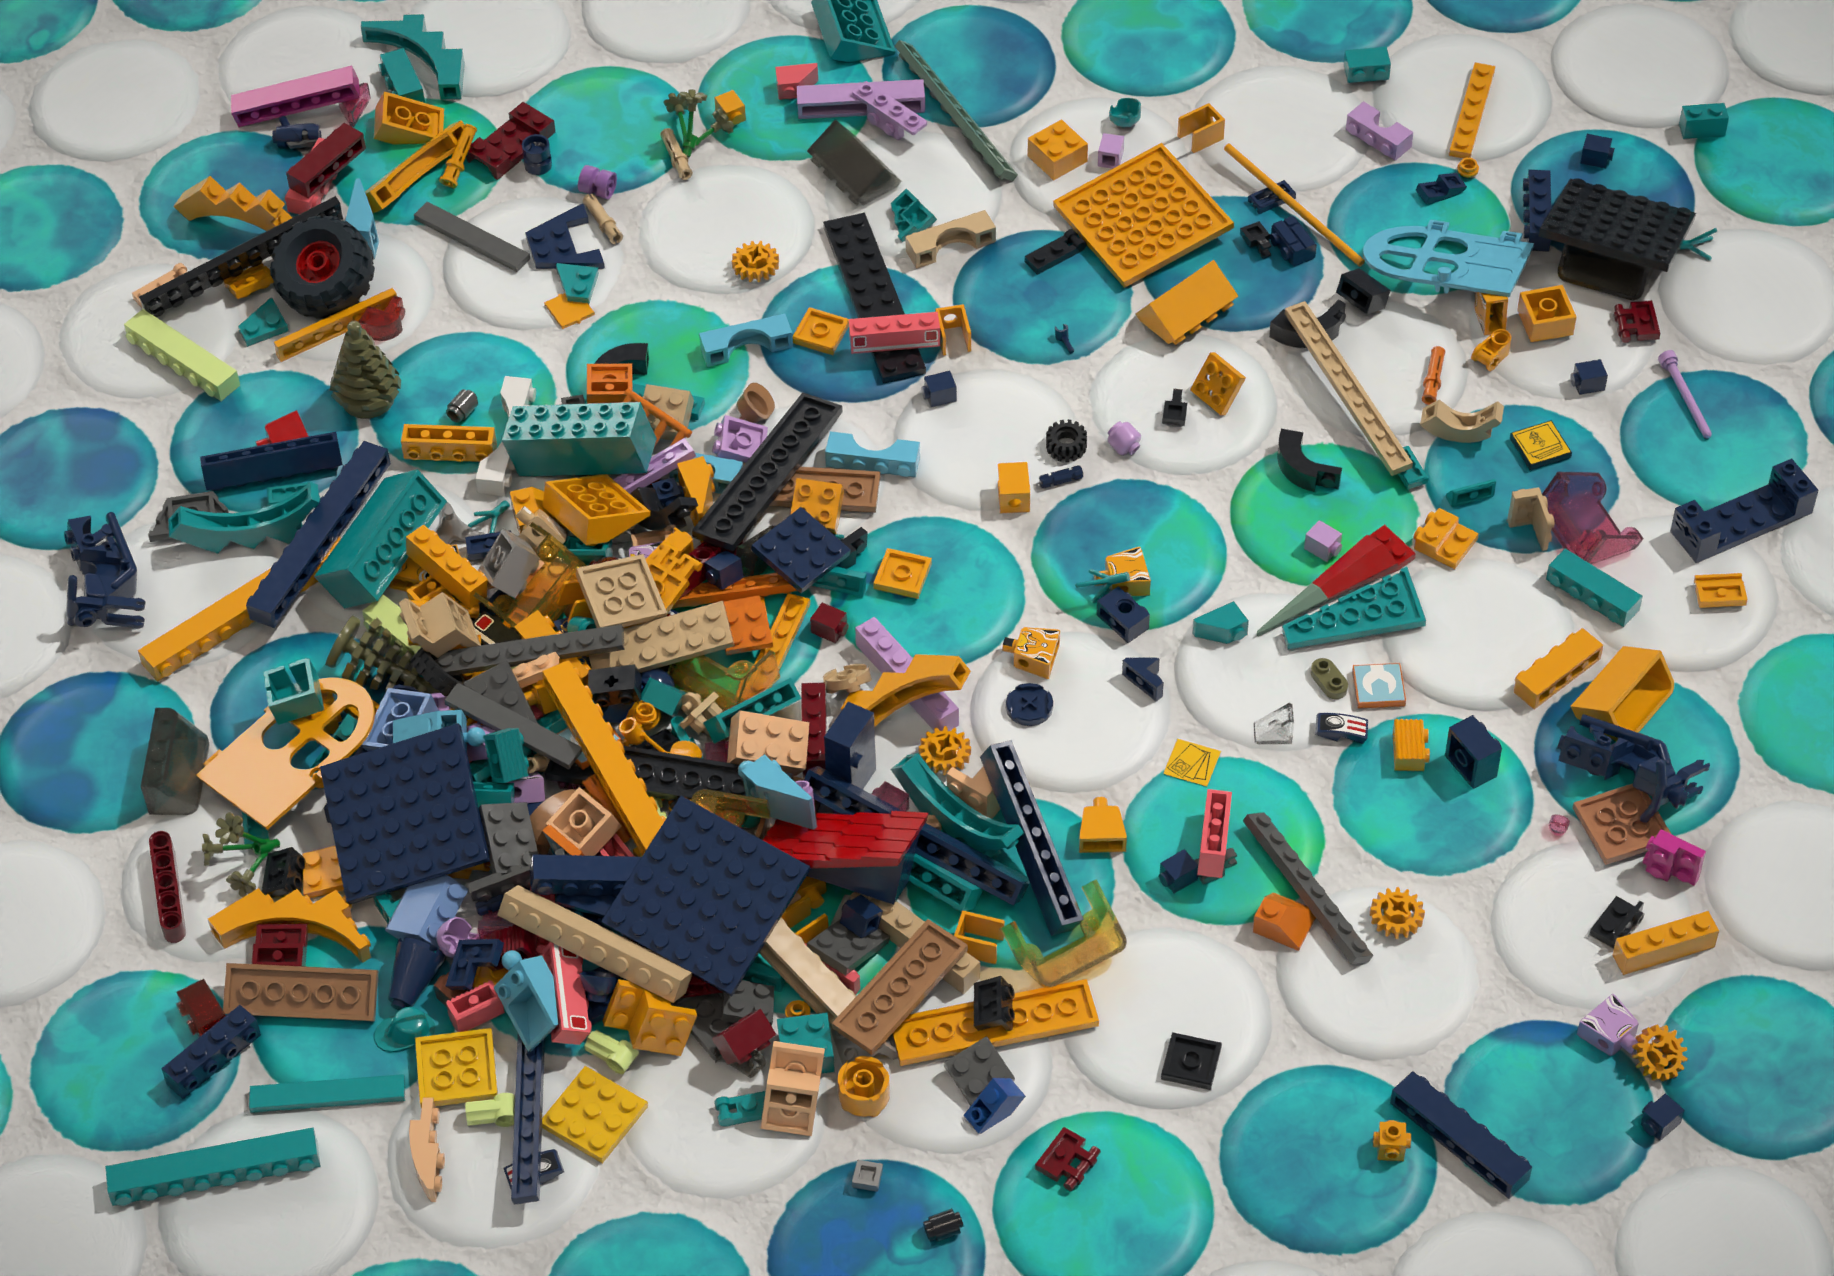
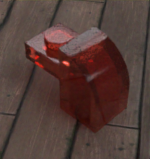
M393 296L384 311L367 307L358 322L361 324V328L366 330L373 340H390L397 337L403 331L401 320L405 316V308L402 298Z

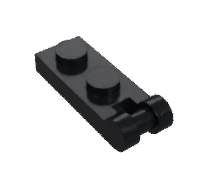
M1069 229L1058 239L1025 255V263L1038 275L1082 252L1086 248L1087 243L1082 238H1078V234L1073 229Z

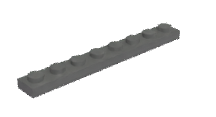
M621 624L449 650L438 658L435 656V662L450 676L487 671L505 661H508L510 667H514L556 652L560 657L559 660L621 651L625 650L624 628Z
M1265 812L1247 814L1243 820L1245 825L1351 965L1369 962L1373 954L1367 948L1366 943L1361 940L1354 931L1353 926L1339 911L1337 905L1325 893L1324 888L1319 885L1311 871L1306 868L1298 854L1277 830L1270 817Z

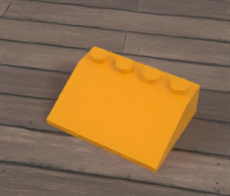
M607 474L545 482L543 508L587 546H596L598 543L608 542L650 516L651 511Z

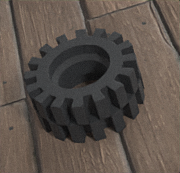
M1063 419L1060 420V424L1054 422L1053 427L1049 426L1046 432V449L1053 459L1058 457L1060 462L1062 458L1065 459V462H1069V459L1072 458L1073 461H1076L1077 456L1081 458L1083 453L1086 452L1087 431L1084 430L1083 425L1079 426V422L1075 421L1072 424V420L1068 419V422L1064 423ZM1062 438H1070L1073 439L1074 442L1066 444L1061 443L1058 440Z

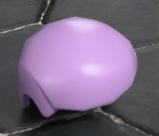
M454 917L443 923L437 931L438 946L447 957L454 958L459 940H471L469 933L472 927L463 918Z

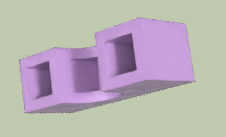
M1363 101L1347 114L1346 130L1396 161L1412 147L1413 132L1398 122L1391 127H1379L1380 111Z

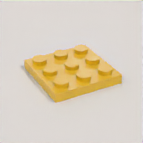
M492 1028L415 1038L421 1108L423 1098H433L436 1107L490 1100L498 1095Z
M584 1066L543 1116L542 1128L603 1164L648 1108V1102L589 1067Z

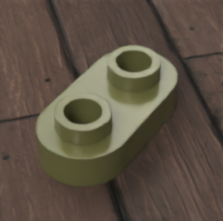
M1326 658L1316 659L1311 665V676L1327 697L1331 699L1345 697L1348 691L1346 678L1331 660Z

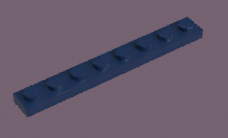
M519 1034L517 1041L511 1199L514 1205L540 1200L545 1038L532 1051L528 1052Z

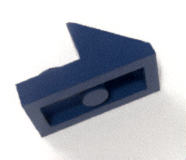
M1156 657L1125 658L1122 663V675L1157 702L1162 698L1164 682L1157 675L1160 659Z

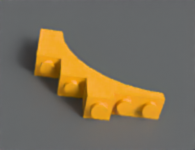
M211 176L184 191L173 206L189 221L204 216H225L245 221L265 231L292 218L283 209L285 203L270 189L255 197L240 182L225 190Z
M915 654L905 673L883 672L873 691L858 690L849 693L841 710L847 702L874 712L875 727L890 714L914 700L943 691L961 690L971 671L959 656Z
M258 888L208 918L212 934L224 949L241 940L256 936L257 924H307L308 933L320 935L339 943L350 950L362 963L371 958L369 951L371 943L365 934L360 935L357 931L358 928L352 919L350 911L353 908L352 904H348L346 897H342L337 890L312 903L307 895L303 896L296 889L274 903L269 894L264 895Z

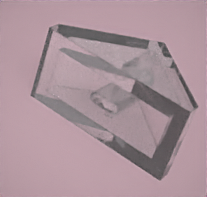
M1289 702L1253 723L1256 744H1292L1294 730L1293 704Z

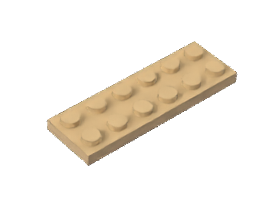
M720 601L625 628V650L589 655L592 670L635 664L639 673L735 645L724 602Z

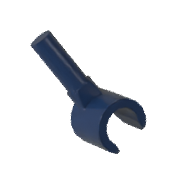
M1063 324V330H1058L1055 326L1056 339L1063 341L1068 352L1072 354L1074 349L1068 339V326Z

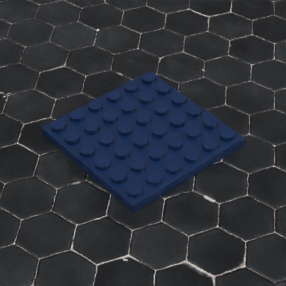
M459 723L320 766L346 902L351 905L490 862L462 727Z
M680 796L601 922L604 926L692 972L693 976L732 997L811 869L809 865L687 798Z

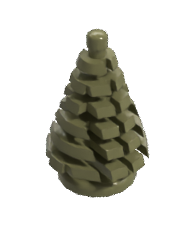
M351 321L347 325L348 331L345 333L330 381V390L338 392H332L331 396L351 416L360 419H371L381 416L393 405L394 399L399 393L397 389H401V379L398 376L400 374L392 366L393 364L384 356L385 354L379 346H375L374 340L366 330L361 328V324L358 321Z
M352 615L338 635L326 660L325 665L335 668L346 653L351 654V662L347 663L342 678L352 681L355 672H359L356 683L362 687L367 684L368 678H371L376 668H378L377 675L372 680L370 689L379 690L388 675H391L385 692L388 688H393L402 681L404 682L403 685L414 687L422 693H440L439 690L433 688L429 682L420 677L416 668L413 667L411 671L407 670L410 659L413 657L408 650L402 656L399 663H395L403 646L397 639L394 641L393 647H390L385 657H383L384 650L389 646L393 634L386 628L382 632L381 639L376 641L382 626V622L378 618L371 622L369 631L364 632L359 643L354 638L359 629L360 620ZM376 641L375 645L372 648V642Z

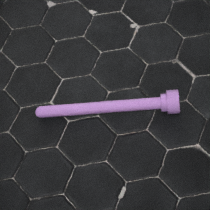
M1667 350L1661 353L1658 357L1661 367L1670 372L1703 437L1710 438L1712 433L1677 368L1678 358L1675 352Z

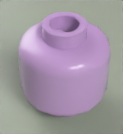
M1119 421L1107 433L1109 435L1108 443L1120 455L1127 453L1132 455L1141 446L1139 444L1141 434L1129 422L1122 423Z

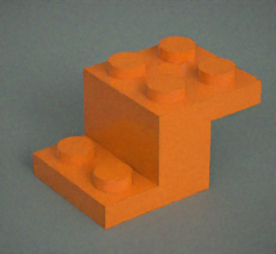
M587 364V404L622 403L626 397L624 392L627 389L632 391V364Z
M760 595L724 601L735 645L725 649L726 655L773 647L764 602H761Z

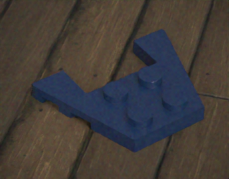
M580 204L525 232L536 269H557V263L596 266L598 269L605 268L599 249L577 254L568 229L569 227L589 223L584 204Z

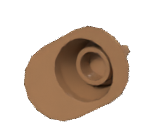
M758 383L749 384L736 404L741 414L739 419H745L752 423L768 419L775 408L774 400L769 391Z

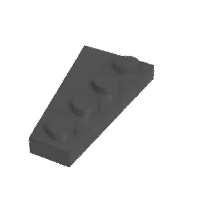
M563 848L555 850L556 855H565ZM518 864L510 867L507 874L502 875L497 872L468 883L472 901L478 900L483 902L491 899L492 896L504 895L517 885L530 889V865L525 867Z

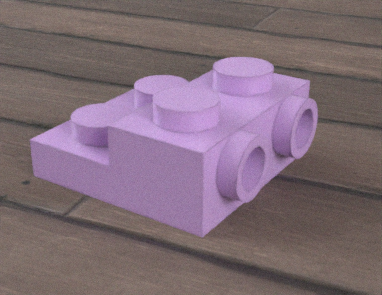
M725 415L721 423L716 424L714 436H718V440L714 442L712 453L716 454V457L734 459L746 463L767 437L768 427Z

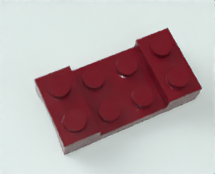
M522 102L509 112V120L485 140L479 137L471 143L466 155V161L470 163L474 159L486 165L493 177L498 180L523 160L522 142L526 137L538 134L548 139L556 132L554 120Z

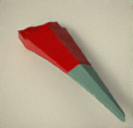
M1384 524L1371 535L1363 537L1257 631V636H1261L1290 619L1345 592L1399 571L1416 558V553Z

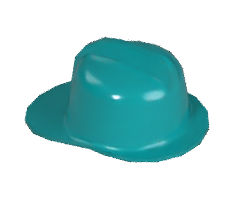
M405 1007L394 1016L383 1020L377 1026L374 1039L378 1047L384 1051H400L416 1046V1037L433 1035L435 1023L428 1014L418 1008Z

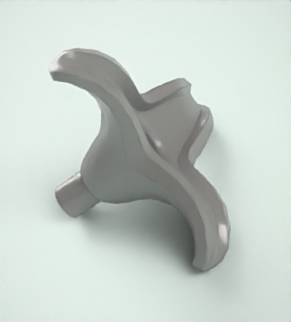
M447 502L442 508L441 524L436 533L446 544H450L453 540L466 543L465 537L485 534L470 528L462 522L455 514L450 503Z

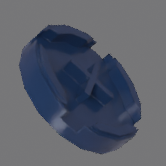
M1020 684L1007 695V715L1012 721L1020 725H1040L1052 715V695L1039 684Z

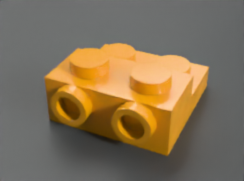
M1438 508L1435 513L1431 511L1428 514L1424 528L1419 526L1415 531L1413 537L1415 539L1414 550L1456 569L1477 541L1479 533L1459 524V517Z

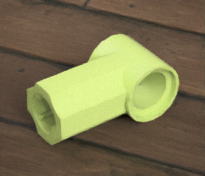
M598 1030L592 1031L589 1034L584 1045L587 1052L606 1061V1064L618 1074H624L639 1055L638 1050L633 1049L632 1043L626 1040L618 1042Z
M500 1093L491 1100L466 1102L467 1125L495 1123L501 1127L514 1125L515 1095L512 1093Z

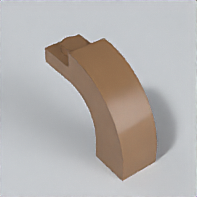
M577 789L565 790L552 795L531 814L530 820L538 855H548L550 844L542 831L547 826L545 823Z

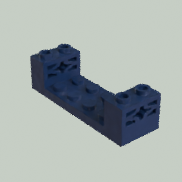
M1791 458L1773 466L1768 485L1707 511H1704L1696 500L1676 507L1670 532L1693 561L1699 563L1812 514L1819 490Z

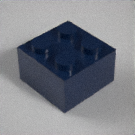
M1474 715L1450 726L1445 757L1468 784L1475 789L1496 778L1502 747L1500 742L1488 733L1486 726L1479 722Z

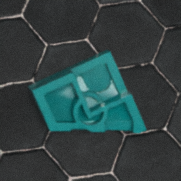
M907 188L891 202L892 211L895 213L894 221L899 231L898 238L902 242L905 241V236L926 230L937 220Z

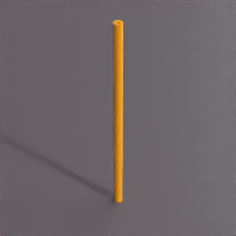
M1230 143L1224 147V150L1356 265L1360 267L1364 264L1365 260L1236 148Z

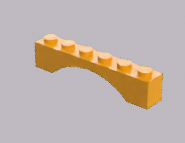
M462 120L449 125L365 191L372 213L384 209L413 182L454 153L464 128Z

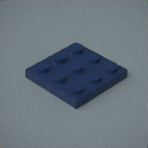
M802 507L798 508L752 544L751 547L752 552L801 594L847 558L851 552L850 548Z

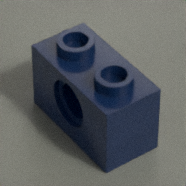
M1119 586L1097 600V616L1127 643L1149 629L1150 614L1148 610L1136 603L1133 597L1128 592H1124Z

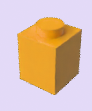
M734 90L714 97L715 110L721 108L723 114L725 113L728 117L727 121H732L734 125L746 121L745 105Z

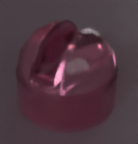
M1552 815L1549 821L1551 833L1559 836L1565 834L1570 820L1562 815Z

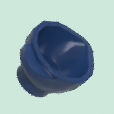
M583 971L579 974L583 987L588 993L587 1000L594 1002H607L608 995L614 991L618 979H624L618 975L600 971Z

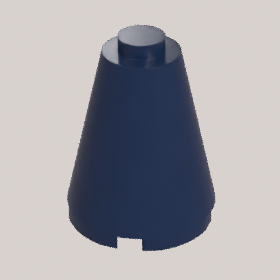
M405 937L404 941L401 938L398 940L388 1000L392 1002L391 1006L393 1008L401 1010L405 1007H413L444 963L446 956L442 951L437 949L435 953L430 950V944L417 939Z

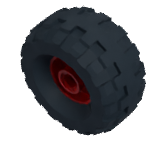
M313 216L307 218L308 221L302 223V221L295 223L292 225L293 229L288 233L284 232L279 238L280 244L274 247L272 253L274 261L271 262L270 275L274 280L273 285L276 291L292 309L306 317L314 316L316 319H325L330 315L360 303L359 299L362 295H367L370 289L369 281H372L374 277V256L365 238L347 221H341L338 217L324 216L323 218Z

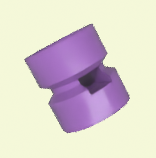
M585 165L579 175L578 190L587 194L595 193L597 197L610 199L616 188L617 175L615 172L604 169L600 171L597 167Z

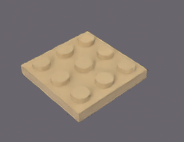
M644 554L576 569V577L597 628L621 624L623 627L666 617V608Z

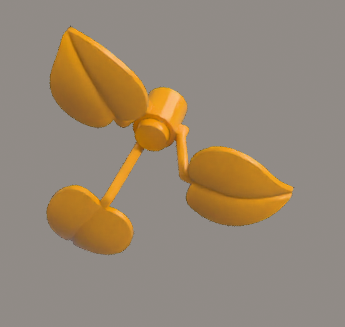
M642 700L634 703L626 719L619 725V731L625 737L622 741L625 746H629V744L639 745L645 739L659 752L696 758L702 757L701 749L693 742H676L671 747L670 752H667L648 737L644 731L651 730L658 724L661 718V710L655 708L657 718L654 723L649 725L639 724L632 714L638 704L644 703Z

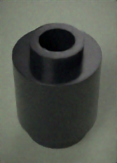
M952 1208L929 1216L928 1220L923 1221V1226L930 1242L934 1240L939 1242L961 1233L960 1228L964 1227L960 1213H954Z

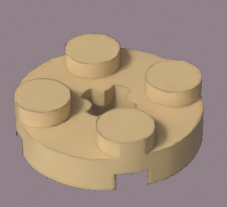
M865 664L846 665L843 671L837 673V670L833 669L823 676L827 693H835L844 689L848 693L856 692L861 689V684L872 680L869 667L867 668Z

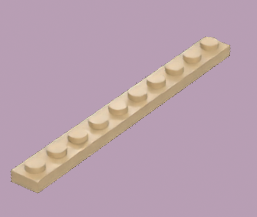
M1306 301L1285 308L1286 317L1391 476L1411 469L1413 462Z

